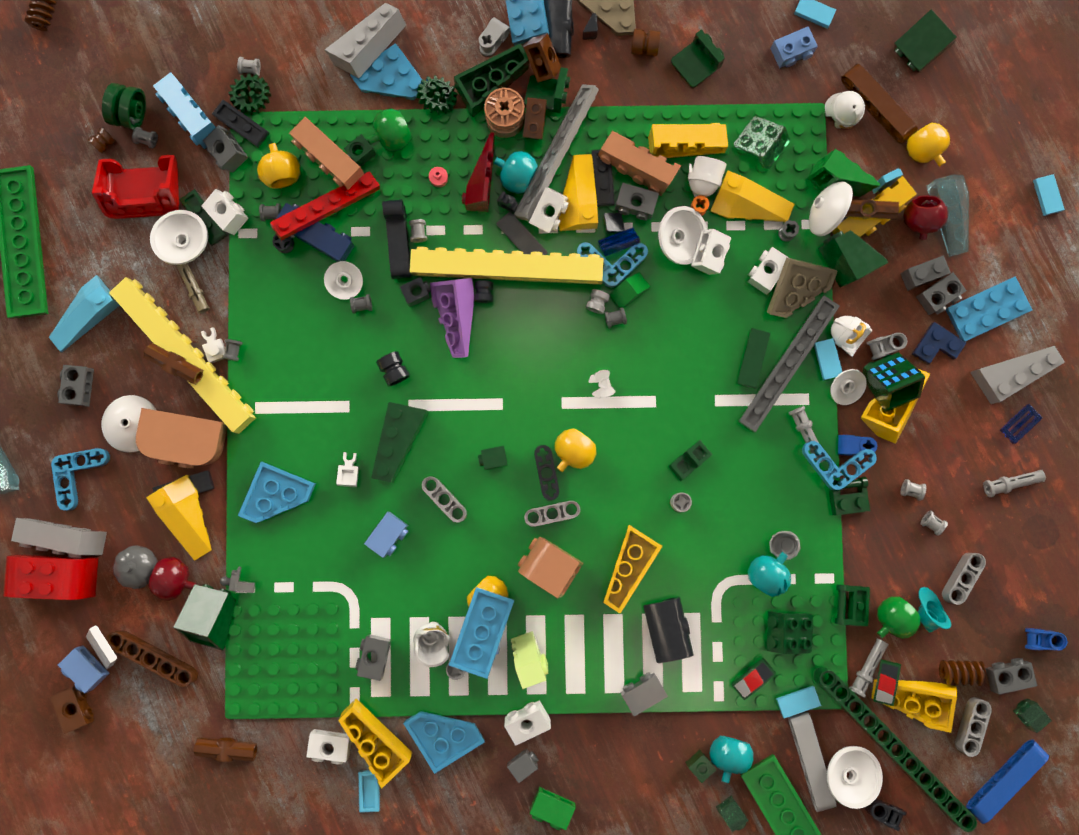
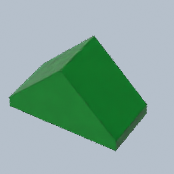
M638 272L625 279L609 295L620 309L627 306L651 288V286L642 274Z

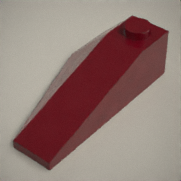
M490 132L467 184L466 193L463 192L462 204H465V208L468 211L489 212L495 145L494 132Z

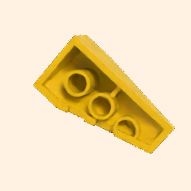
M592 154L573 155L563 195L568 197L567 202L569 205L565 213L561 212L559 220H561L559 231L597 229L598 227Z
M188 475L177 479L146 497L156 514L194 561L212 550L207 528L202 517L203 512L198 501V491Z

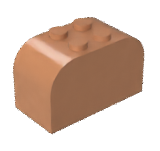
M141 408L136 432V445L142 454L158 459L160 464L174 465L177 462L178 467L194 468V465H210L216 462L222 454L227 426L219 421Z
M543 537L534 538L529 546L531 551L528 556L524 555L518 563L520 567L518 572L556 598L564 596L582 567L583 562Z

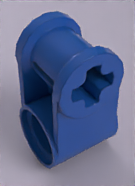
M838 435V455L854 456L859 451L866 449L863 447L865 443L869 445L870 450L875 452L877 450V442L871 437Z
M1025 628V632H1027L1026 649L1063 650L1067 646V638L1062 633ZM1056 636L1057 642L1053 645L1052 638Z

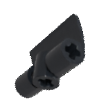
M544 0L549 37L557 58L571 57V36L574 35L572 0Z
M673 597L663 600V602L644 605L643 608L656 662L665 663L694 656L689 637V624L684 616L680 597Z

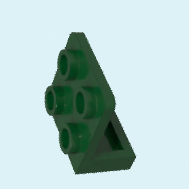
M701 29L695 34L691 44L672 57L671 64L691 88H695L722 67L725 57L723 51L712 43L710 35L705 34Z
M560 68L558 79L551 78L537 82L535 75H531L524 106L526 107L527 97L547 100L546 111L561 113L562 103L566 104L568 92H565V89H569L571 77L567 76L568 68Z
M768 611L767 651L780 654H805L812 652V614H788Z

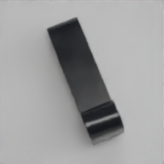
M402 199L382 201L383 215L387 228L391 278H411L407 217L404 202Z

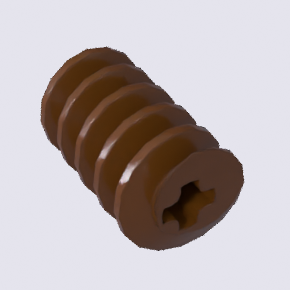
M31 0L32 2H29L28 5L30 9H27L26 12L28 16H25L24 19L25 22L37 30L48 31L44 25L50 26L51 23L46 18H53L48 11H55L50 4L56 5L57 2L55 0Z
M940 661L939 675L941 679L945 680L946 685H951L952 680L956 686L959 685L960 681L963 686H966L967 682H969L970 686H974L975 682L978 686L983 685L986 674L983 661Z

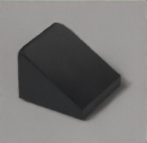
M596 13L592 14L583 31V40L597 38Z
M603 214L606 235L625 232L622 214Z

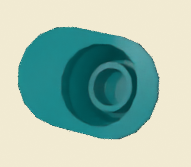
M927 587L920 588L918 592L921 602L918 610L921 617L920 622L928 632H933L939 628L949 629L951 621L936 594Z

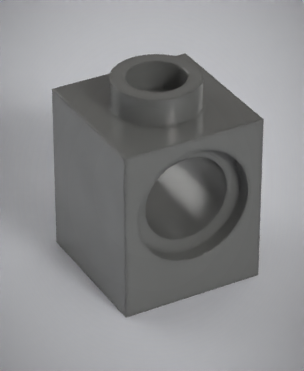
M526 748L507 763V768L517 782L520 783L538 769L537 762L539 760L533 751L529 752Z

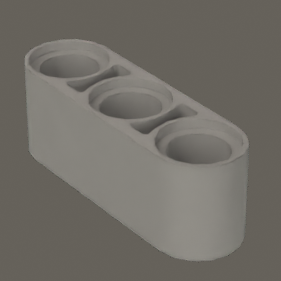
M430 476L422 481L423 491L450 520L462 522L466 519V508L437 478ZM430 480L436 482V488L433 491H429L426 486ZM443 494H447L450 498L447 505L440 503V497ZM460 508L463 511L461 519L454 518V509Z
M567 501L534 508L525 513L524 520L529 526H539L572 519L579 515L580 506L575 501ZM568 504L576 506L577 511L574 515L566 513V506ZM555 508L558 515L555 519L547 517L548 509ZM536 512L539 520L536 523H530L528 521L529 513Z
M965 553L961 557L942 591V597L946 602L960 605L966 601L986 565L983 555L979 553ZM973 557L976 559V563L974 566L971 565V559ZM963 574L966 575V581L964 583H962L961 576ZM955 590L957 597L953 600L951 594Z
M972 697L967 701L955 740L956 748L969 757L979 754L992 711L991 705L980 698ZM981 703V709L977 712L976 707ZM976 723L975 729L971 731V725ZM970 742V747L965 750L966 743Z

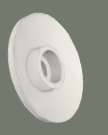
M340 261L332 264L327 269L324 283L332 296L338 299H350V297H355L360 292L363 285V277L360 270L354 264ZM346 276L348 278V281L343 282L341 280V277Z
M855 369L840 373L831 385L830 393L832 399L840 405H849L856 402L866 389V378L860 371Z

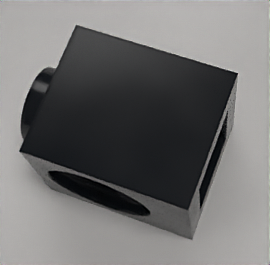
M421 277L400 286L409 307L430 298L428 293L431 292L427 281L423 282ZM421 288L422 292L420 295L414 296L412 295L413 289Z

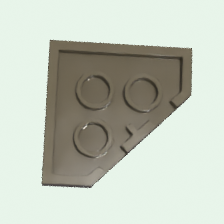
M577 0L579 5L588 9L592 14L596 13L597 20L602 24H606L615 35H633V31L636 29L634 0Z
M786 257L767 313L784 318L789 317L793 314L794 310L799 307L803 308L815 300L814 297L820 293L829 291L832 288L838 271Z

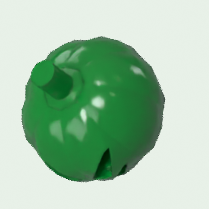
M391 108L382 110L376 115L373 121L375 134L367 137L370 144L379 141L386 150L395 152L402 150L408 145L411 133L401 112Z
M899 596L889 597L878 606L877 617L883 626L877 632L880 638L883 639L888 633L900 639L909 638L918 631L921 617L905 599Z

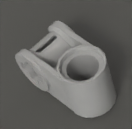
M493 17L479 36L481 54L492 56L508 37L510 27Z
M894 333L866 343L872 351V360H876L905 348L908 341L903 333ZM893 338L899 340V347L894 346Z

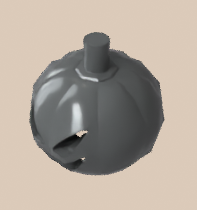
M138 545L129 546L116 556L112 567L113 574L122 586L140 589L149 584L150 576L158 560L154 553L146 547Z

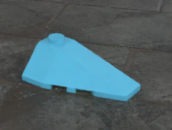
M97 275L81 287L49 336L60 352L66 350L120 306L110 295L108 287Z

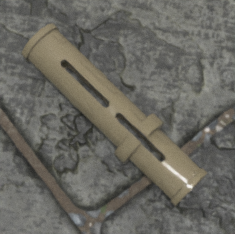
M188 263L176 265L188 289V296L193 300L198 313L202 314L209 311L210 308L203 296L204 292L199 288Z

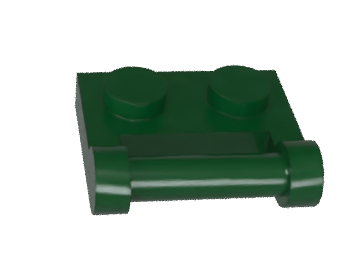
M859 477L842 488L858 487V493L839 495V490H831L829 488L832 516L870 511L867 491L868 479L866 477ZM834 480L832 482L833 485L839 486L837 480Z
M837 584L838 605L835 624L868 626L870 587ZM846 591H849L848 619H845Z

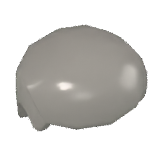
M790 531L777 532L769 542L770 552L777 558L781 552H784L788 555L786 560L796 557L801 548L799 538Z

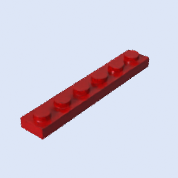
M369 171L363 174L349 190L344 186L338 187L270 222V225L282 241L380 190V185Z

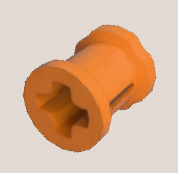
M698 195L693 199L690 207L703 216L709 207V200L703 195Z

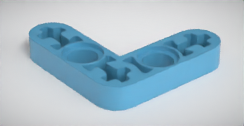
M581 243L577 248V254H582V248L585 250L589 248V254L600 255V258H603L602 282L610 288L618 286L645 260L648 254L646 245L636 243L616 263L611 265L590 243ZM635 249H643V256L638 255L633 261L632 257L636 253ZM584 254V255H581L580 257H588V255H587V254ZM628 261L631 264V268L623 270L620 267V263ZM618 270L619 274L615 278L616 282H608V275L613 276Z
M807 442L802 448L805 458L831 490L844 488L873 466L877 460L874 451L865 449L859 451L840 467H837L818 442ZM809 446H815V454L817 456L822 455L823 457H820L816 461H814L813 459L817 457L814 453H808V451L810 450ZM864 455H870L869 462L858 463L864 459ZM822 460L827 461L829 464L827 471H822L819 467V463ZM849 464L854 465L856 468L854 475L847 473L846 468ZM842 475L845 477L838 481L839 486L832 484L834 481L833 477L838 478Z
M96 448L58 455L52 460L51 467L56 500L61 510H73L78 505L74 471L106 465L110 461V454L107 450ZM99 453L104 455V458H101V460H91V457L99 456ZM80 455L85 457V463L82 466L77 464V458ZM62 461L71 462V465L67 464L63 465V467L58 466L59 463H61ZM63 478L69 480V486L65 489L60 484ZM71 499V503L68 505L64 504V501Z

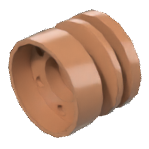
M499 88L491 92L485 100L484 110L487 126L498 137L508 138L515 136L524 126L525 106L523 98L518 92L511 88Z

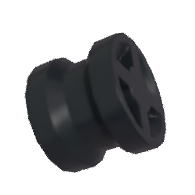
M277 234L274 235L272 243L279 252L287 254L294 249L295 242L291 236L281 241Z

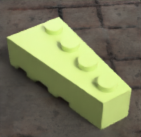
M533 631L512 638L515 669L522 689L546 681V674H549L548 662L545 654L540 653Z

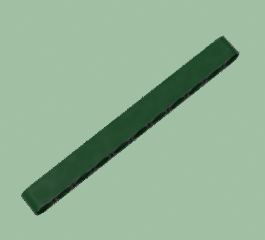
M825 667L816 669L814 672L816 683L956 826L965 832L975 830L977 820L973 814L833 671ZM828 673V680L823 682L822 676ZM842 687L841 695L836 696L837 689ZM856 702L855 709L850 710L851 703ZM869 716V722L864 724V719ZM883 730V736L878 739V733ZM897 745V750L892 753L893 746ZM911 759L910 765L906 767L907 760ZM925 774L924 779L920 781V776ZM938 788V793L934 795L935 789ZM952 802L951 808L948 809V805ZM966 817L965 822L962 823V819Z

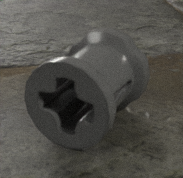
M136 127L133 131L132 141L134 144H145L153 149L157 144L158 134L154 131L147 132L140 127Z
M260 204L259 214L261 221L276 219L282 210L281 204H276V206Z
M791 220L786 221L778 231L779 238L785 242L791 241L799 232L798 223Z
M370 294L360 298L350 297L353 314L362 310L373 311Z
M623 307L618 311L604 312L608 329L614 325L627 324Z
M225 339L226 347L222 358L239 361L238 353L242 342Z

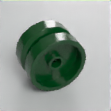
M118 83L109 84L102 99V116L104 121L108 125L123 126L130 130L141 127L146 113L144 91L140 88L126 87Z

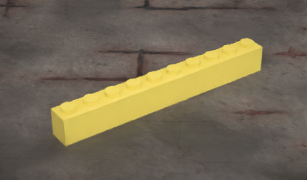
M417 247V249H411L410 273L413 276L602 284L603 258L596 254L580 257V254L575 253L569 254V256H561V253L542 255L541 252H531V255L523 254L521 251H512V254H507L502 250H493L492 253H485V250L482 249L466 252V249L461 248L447 251L446 248L428 250L427 247Z
M125 277L109 292L110 295L154 344L186 358V361L204 370L202 379L196 385L188 383L233 433H241L256 419L252 414L254 412L248 404L241 402V396L234 389L231 390L227 386L229 383L223 376L216 374V368L210 362H206L203 359L204 354L198 348L194 349L190 344L192 341L185 334L182 335L178 331L180 329L174 321L168 320L166 317L167 313L160 306L157 307L154 304L155 299L150 294L143 292V286L136 279L131 280Z

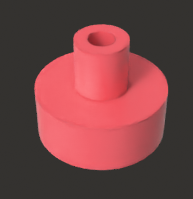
M434 167L429 172V180L433 186L443 187L448 182V174L444 168Z

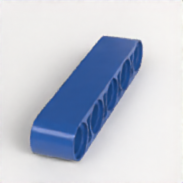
M1034 740L1025 742L968 801L966 808L982 824L989 822L1048 761L1049 755Z

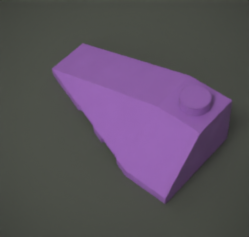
M472 278L430 283L432 303L434 308H438L440 314L438 319L446 330L445 339L452 358L468 357L474 306Z

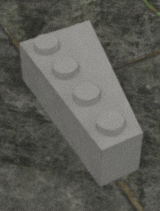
M384 3L327 47L325 51L335 66L360 78L404 29L406 23L399 9Z
M1052 346L970 373L990 404H994L1013 395L1065 361L1056 347Z
M16 518L11 541L20 543L19 546L32 548L33 545L36 546V550L48 551V549H51L54 554L64 555L66 552L69 553V557L81 558V555H102L107 532L91 531V529L54 524L53 522L30 518Z

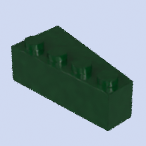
M521 43L454 76V87L472 118L484 108L485 100L495 89L509 87L529 69V59Z
M392 402L388 403L372 479L394 483L425 418L429 414L427 410Z

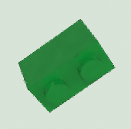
M539 787L530 807V815L539 822L544 820L550 823V826L554 829L561 830L562 828L567 830L576 806L575 802Z

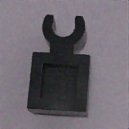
M504 191L500 194L497 200L498 206L514 214L518 207L516 199L513 196L506 195Z

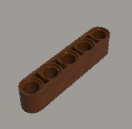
M855 64L841 76V81L845 87L862 97L865 108L898 143L903 144L918 131L916 123L862 65Z
M125 630L112 632L106 637V641L113 651L180 687H186L194 683L198 678L197 670L191 665ZM117 635L121 638L120 644L115 640ZM133 645L138 647L137 654L132 650ZM150 654L155 656L154 663L149 659ZM167 663H170L172 665L171 672H169L166 668ZM184 672L189 674V681L183 678Z

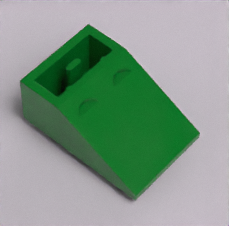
M834 149L820 159L807 177L809 181L821 190L836 182H846L852 188V196L857 197L865 195L880 185L872 175L867 174L857 163L849 160L843 152Z

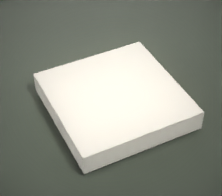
M95 625L89 629L86 638L107 670L114 665L117 657L99 628Z

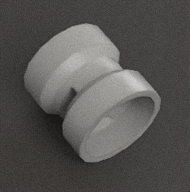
M592 289L590 294L592 299L587 302L586 309L603 314L605 311L604 303L608 302L610 295L603 291Z
M676 493L671 497L670 505L677 512H685L690 509L692 500L686 493Z
M449 663L446 667L448 677L453 680L461 679L466 672L449 666Z

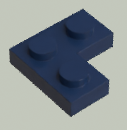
M933 322L912 355L927 365L932 362L939 350L952 359H956L966 345V342Z

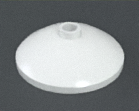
M843 181L833 183L816 197L809 215V227L813 234L825 236L832 232L844 219L852 201L853 193L849 184Z
M687 206L675 207L665 214L659 226L658 237L660 247L670 261L682 265L693 262L703 230H707L703 217L695 209Z
M175 210L163 215L154 224L150 235V243L154 253L162 261L173 265H182L195 260L204 251L208 241V231L203 220L195 213L187 210Z
M127 395L114 400L106 408L102 417V432L112 447L123 452L140 451L136 445V432L141 408L156 410L150 401L143 397ZM127 419L128 424L124 426L123 422Z
M848 746L839 750L832 757L827 769V783L831 794L840 804L849 808H863L870 805L879 795L883 782L882 769L877 758L869 750L858 746Z

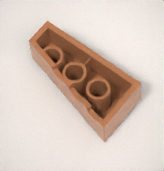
M306 117L290 131L289 134L293 138L291 142L299 150L302 149L312 162H317L320 165L319 168L326 175L330 174L333 176L332 180L339 187L344 186L349 190L364 174L357 163Z
M614 131L611 132L598 154L604 163L612 164L616 167L617 171L624 175H629L634 182L645 185L650 191L657 192L660 196L665 192L681 167L677 163H674V165L667 163V158L661 155L659 157L651 155L650 150L645 147H635L634 141Z

